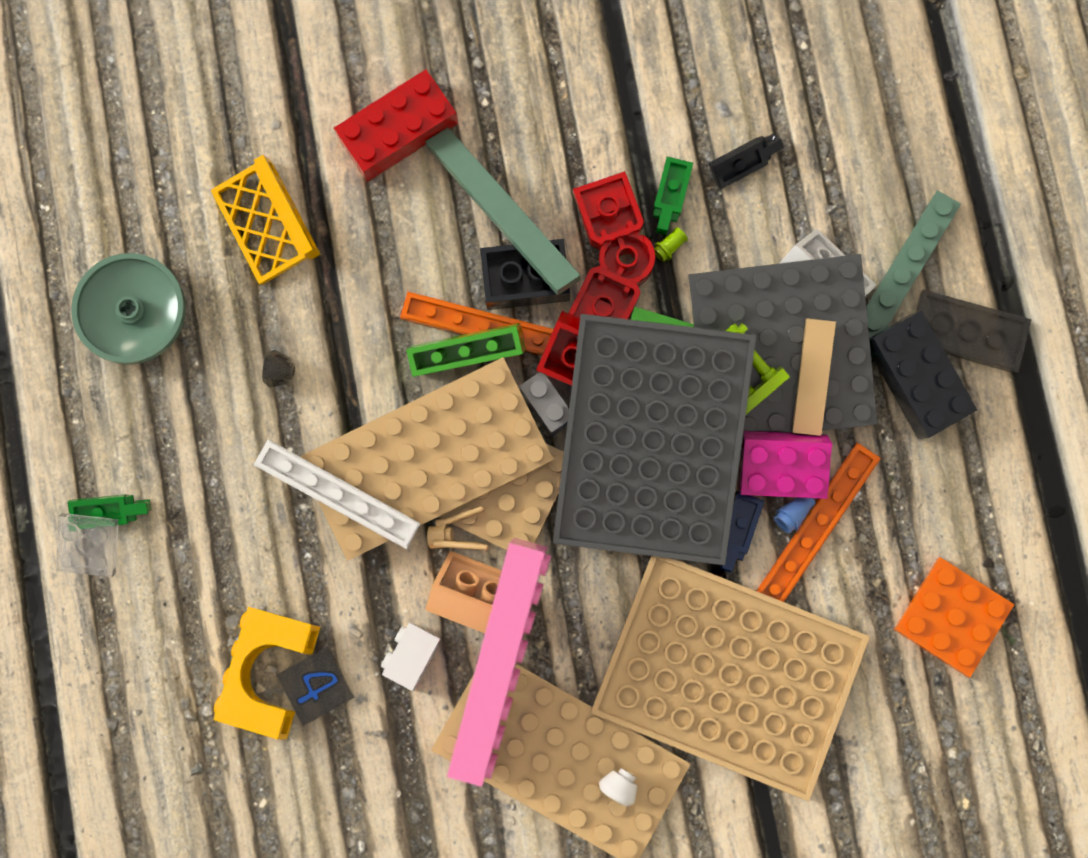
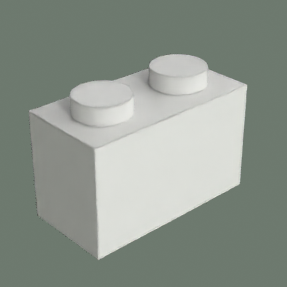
M409 623L407 627L402 626L395 638L398 645L393 653L390 651L387 653L381 667L384 668L383 676L411 691H415L442 639Z

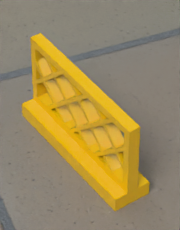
M261 155L254 160L255 164L211 189V192L258 283L263 285L308 258L312 260L321 255L273 162L264 155ZM255 173L260 179L257 191L245 188L247 178ZM229 188L237 190L233 205L225 203L221 196V193ZM243 192L255 195L251 209L239 206ZM261 196L269 198L272 202L269 214L257 211ZM238 210L250 213L246 228L239 227L235 223ZM255 215L267 218L263 233L251 230ZM273 220L280 221L284 225L281 238L269 235ZM250 234L262 237L258 252L249 250L247 246ZM268 238L280 241L276 256L263 253ZM285 243L294 245L299 255L290 260L282 259ZM262 257L274 260L272 270L265 275H262L259 269Z

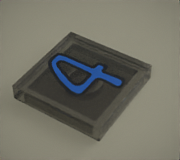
M325 647L276 675L302 726L309 724L355 698L329 647Z

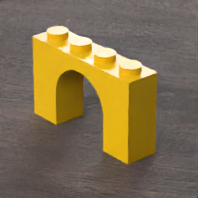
M248 607L247 612L242 615L240 620L241 631L239 638L232 646V661L223 676L222 682L224 687L221 696L217 698L214 705V720L277 740H287L295 711L267 703L257 696L250 679L252 665L263 651L275 646L312 655L321 627Z

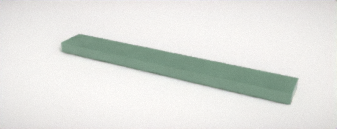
M448 127L426 141V146L557 295L581 280L580 274Z

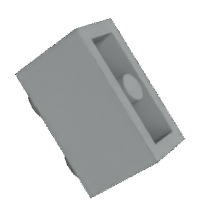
M539 372L519 386L523 398L551 438L567 427L569 408L545 374Z

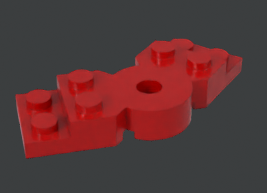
M624 171L573 189L591 246L600 250L599 266L589 270L569 311V314L580 318L582 313L630 319L641 294L638 286L646 282L653 271L655 250L651 241L646 236L640 234L643 229L644 220ZM624 254H629L634 258V262L623 264L619 258Z

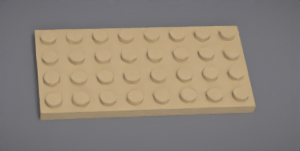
M504 357L300 456L420 522V525L553 461L551 453ZM318 501L347 561L389 541V539Z
M516 664V668L521 669L514 692L509 691L508 697H512L513 701L507 720H501L500 725L506 726L499 750H493L494 754H498L491 779L485 778L484 781L615 858H640L691 764L637 732L591 714V706ZM474 675L431 751L450 762ZM622 768L636 777L634 783L638 785L633 805L626 807L600 790L599 781L613 770L619 772Z

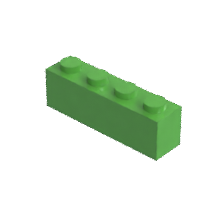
M516 323L412 345L406 349L412 377L497 360L502 357L521 355L526 351L521 324Z

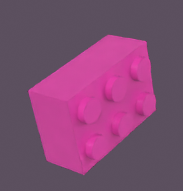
M743 431L738 473L740 494L827 499L832 442L828 435Z

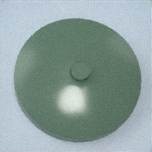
M124 253L103 259L85 273L74 292L71 314L78 337L90 351L112 363L134 365L158 357L174 343L184 324L186 302L179 281L165 265L146 255Z

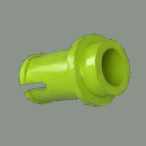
M675 228L661 243L656 242L654 244L655 256L662 262L670 260L672 258L671 255L688 241V237L680 228Z

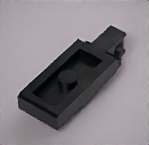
M774 133L767 137L760 136L709 162L708 164L716 186L719 189H723L768 165V160L771 159L770 155L784 148L781 138Z

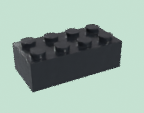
M922 310L906 316L869 337L871 356L918 439L930 438L977 411L976 406Z

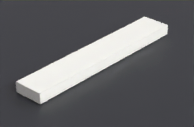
M267 440L254 463V466L405 549L408 548L421 524L271 440Z

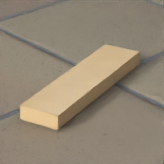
M806 318L792 433L822 435L836 321Z

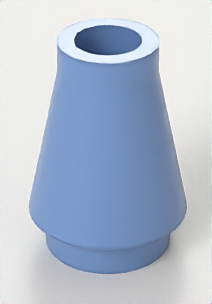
M798 497L776 511L775 523L786 533H791L793 530L797 531L810 509L815 505L814 499Z

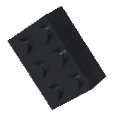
M564 239L549 240L566 259ZM513 244L480 248L487 310L570 301V288L557 295Z

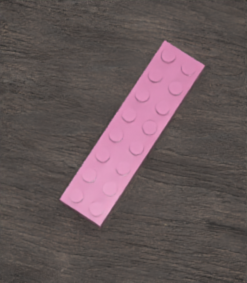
M513 538L509 543L447 774L449 778L481 787L485 778L491 779L498 754H494L493 750H499L506 727L500 725L501 720H507L513 698L508 697L509 691L514 692L521 669L516 668L517 662L522 663L528 641L523 640L524 634H530L536 612L531 611L532 604H538L544 585L538 583L540 575H546L551 555L546 554L547 546Z

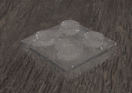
M60 514L58 516L56 571L113 577L116 574L118 519Z

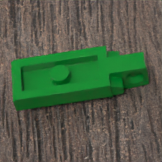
M666 157L653 209V217L659 218L656 233L667 236L670 221H678L693 162Z
M126 494L72 499L67 502L71 528L73 530L125 525L131 521H136V515L148 514L152 510L150 499L134 501L133 495Z

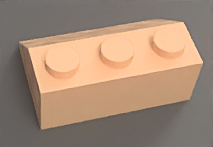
M449 551L431 587L425 610L485 633L502 570Z

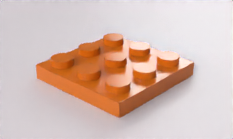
M939 557L893 630L962 675L970 678L1015 604Z

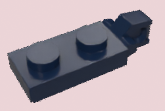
M739 491L736 492L725 565H720L719 569L730 573L733 571L736 559L743 561L744 556L747 555L764 500L750 495H741Z

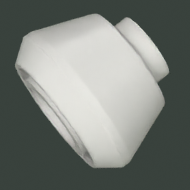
M622 768L619 772L611 771L599 781V788L604 794L626 807L635 803L638 785L634 783L636 777Z

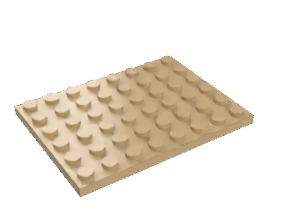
M651 556L590 713L810 801L870 636L679 560Z

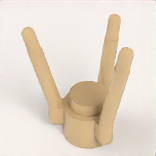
M481 506L445 519H436V526H429L427 530L429 548L488 550L489 546L481 542L455 541L453 528L447 527L450 523L481 513L485 508Z

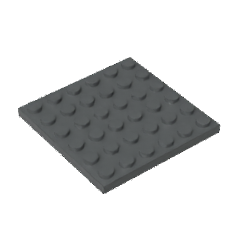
M861 254L688 274L694 327L726 331L734 323L737 326L742 323L745 324L748 329L744 333L756 335L755 351L770 368L774 367L777 369L780 366L790 376V378L746 414L743 431L792 433L806 318L836 321L822 431L877 425ZM752 365L750 386L755 388L762 380L760 379L761 374Z

